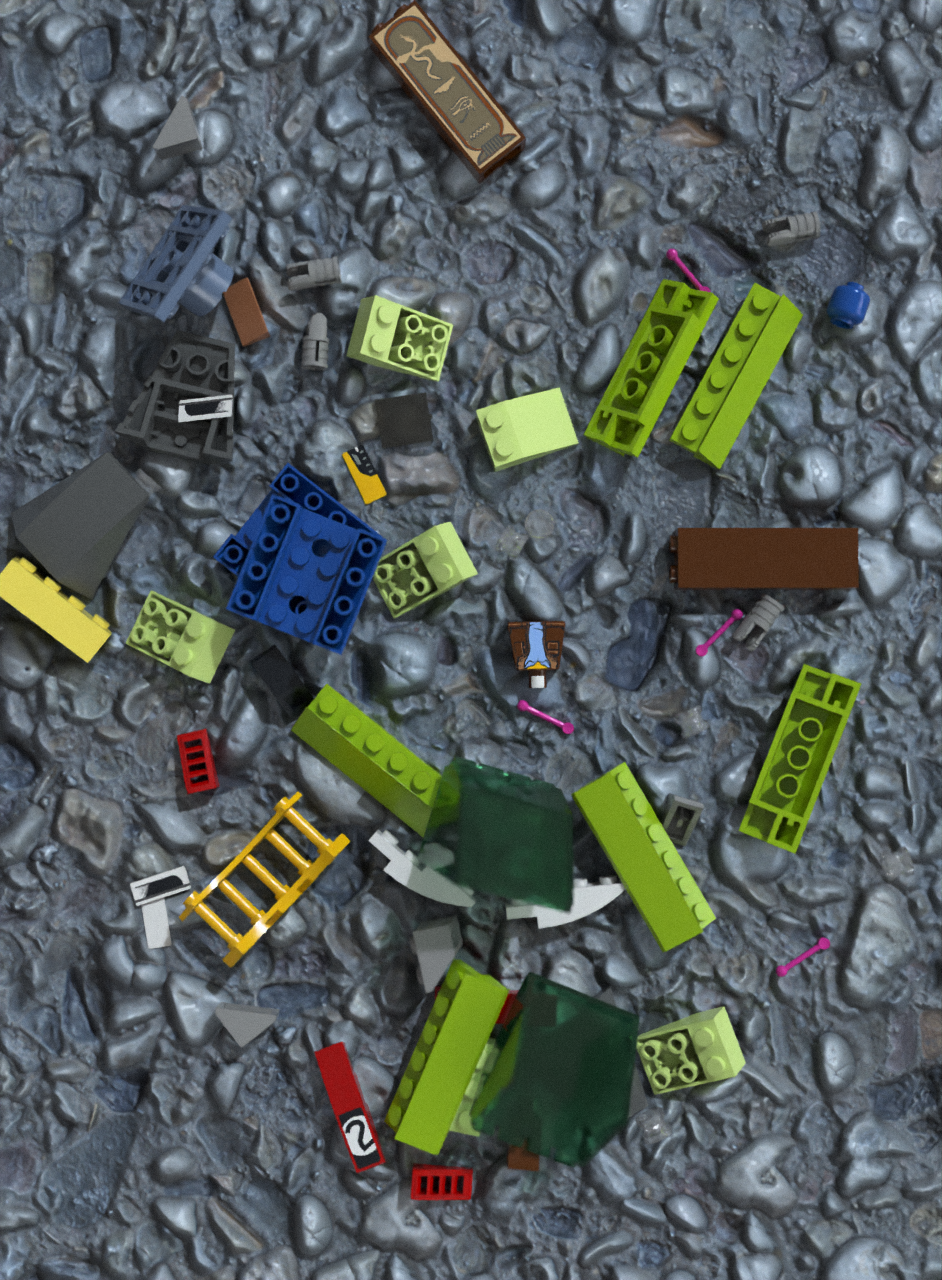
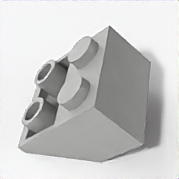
M457 915L422 921L413 931V936L410 937L412 953L418 955L420 966H417V978L420 985L424 984L426 993L433 991L463 945Z

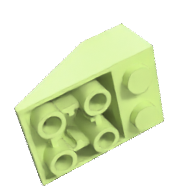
M377 295L366 297L360 301L346 356L373 366L438 382L453 324Z
M450 521L435 525L381 557L373 580L391 615L395 619L460 585L478 573Z
M151 590L125 644L187 676L210 684L235 629Z
M724 1006L695 1013L633 1038L654 1095L736 1077L746 1063Z

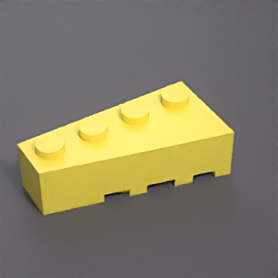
M19 556L14 557L0 573V597L88 663L112 633L108 629L110 624L97 614L94 617L84 610L85 604L73 595L69 598L60 590L62 587L48 576L46 578L43 577L28 560Z

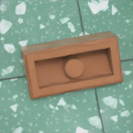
M248 277L230 286L226 292H223L243 347L271 337Z

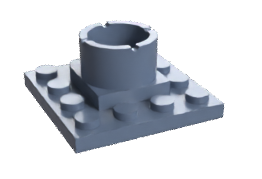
M182 205L118 303L127 310L162 322L170 319L176 313L179 304L199 317L209 313L222 299V292L227 291L233 278V269L213 254L215 250L213 247L217 241L220 242L228 234L230 229L228 224L232 217L223 210Z

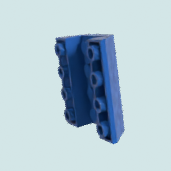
M287 463L269 485L272 489L238 533L236 535L231 533L213 558L239 577L272 494L354 529H362L382 538L383 536ZM319 540L313 545V553L318 557L326 556L330 550L329 543L325 540ZM301 596L293 598L290 602V608L296 614L304 612L307 607L305 598Z
M272 494L226 609L342 655L388 540L362 529H354ZM319 540L327 541L330 546L328 554L324 557H318L313 553V545ZM298 596L305 598L307 602L305 611L300 614L292 612L290 608L291 600Z

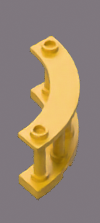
M299 791L290 799L286 796L283 797L273 808L276 814L240 854L200 894L194 891L183 902L186 908L178 918L183 922L195 911L228 943L226 947L230 949L229 953L222 959L230 968L243 957L351 842L343 833L334 841L330 838H324L293 808L303 796ZM284 816L318 848L317 852L320 856L314 863L310 859L307 861L274 830ZM264 838L299 870L297 873L301 877L291 888L287 884L285 886L282 885L250 854ZM241 863L275 894L274 898L277 902L267 913L263 910L259 911L226 879ZM217 888L251 919L250 924L253 927L244 937L240 933L236 934L203 903Z

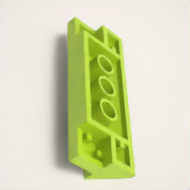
M662 280L583 434L586 438L622 456L627 454L639 457L719 300L717 296L711 292L690 289L683 282Z
M757 283L752 285L669 439L674 444L693 453V457L718 470L723 465L803 316L784 294L779 296Z
M803 664L738 831L796 854L862 685L861 683Z
M326 684L310 705L305 708L291 729L297 736L429 843L467 798L466 795L448 782L435 769L329 684Z
M625 762L618 764L600 777L571 794L572 798L662 952H666L704 932L702 929L715 920L716 917Z
M453 959L384 1120L396 1132L394 1139L433 1155H438L509 993V989L493 977L481 975L463 960Z

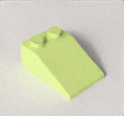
M560 388L502 401L476 410V419L494 472L579 444Z

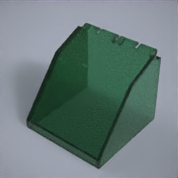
M457 756L452 758L449 765L444 767L417 859L453 884L570 914L574 902L573 815L562 790L549 782L538 779L531 781V778L510 771L504 773L503 769L482 763L477 765L475 761Z
M529 972L520 986L484 1065L469 1113L472 1130L493 1137L495 1126L500 1127L497 1135L498 1140L521 1148L526 1137L525 1150L549 1159L551 1148H554L553 1161L571 1168H575L576 1164L577 1166L584 1167L629 1124L640 1016Z

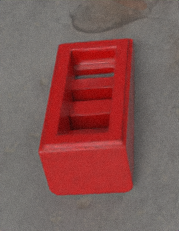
M207 729L177 735L187 794L220 787ZM202 740V745L189 748L186 746V742ZM204 752V757L189 759L188 754ZM206 763L205 769L192 771L191 765ZM208 775V780L198 783L194 782V777Z
M413 1163L410 1200H471L473 1168ZM422 1176H428L427 1188H421ZM434 1176H440L439 1189H433ZM446 1176H452L451 1190L445 1189ZM458 1176H464L463 1191L457 1190Z

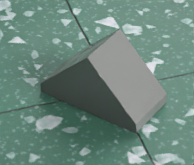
M184 96L180 97L152 146L157 156L163 160L203 149L192 108Z
M669 793L661 824L673 843L686 846L704 809V804Z
M220 1002L215 1010L216 1016L241 1048L273 1024L280 1012V1009Z

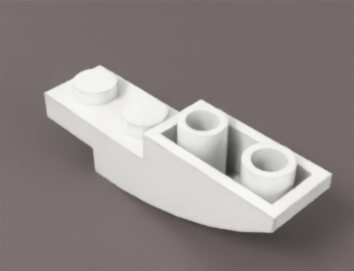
M377 830L369 839L372 845L390 859L383 870L409 889L436 901L456 906L472 907L476 903L475 898L472 896L475 891L464 881L461 880L457 883L449 876L452 871L441 861L435 864L430 859L422 868L419 866L422 861L410 850H407L406 853L397 846L398 839L387 830L383 833Z
M616 875L599 877V882L588 883L586 878L569 880L570 885L563 886L564 898H559V894L556 893L541 895V900L529 901V897L511 898V903L505 904L507 920L536 917L538 929L569 923L599 910L621 894L625 887L621 880H617Z

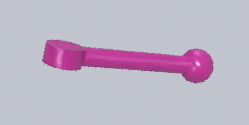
M669 249L666 253L667 259L673 260L698 290L710 292V289L706 286L703 287L678 258L677 251Z
M734 609L731 617L703 645L701 644L696 647V654L698 656H705L708 648L735 621L742 619L743 612L740 609Z
M520 700L517 703L519 711L530 712L562 728L565 734H571L574 731L573 724L569 722L563 723L529 706L525 700Z
M820 937L815 946L786 965L777 966L776 974L779 977H784L789 969L818 950L828 949L830 941L825 937Z

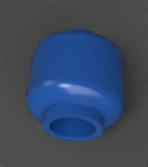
M847 282L846 285L837 286L833 290L826 309L827 315L831 318L830 322L833 325L844 329H852L853 326L859 325L864 321L870 304V297L863 291L864 287L855 282Z

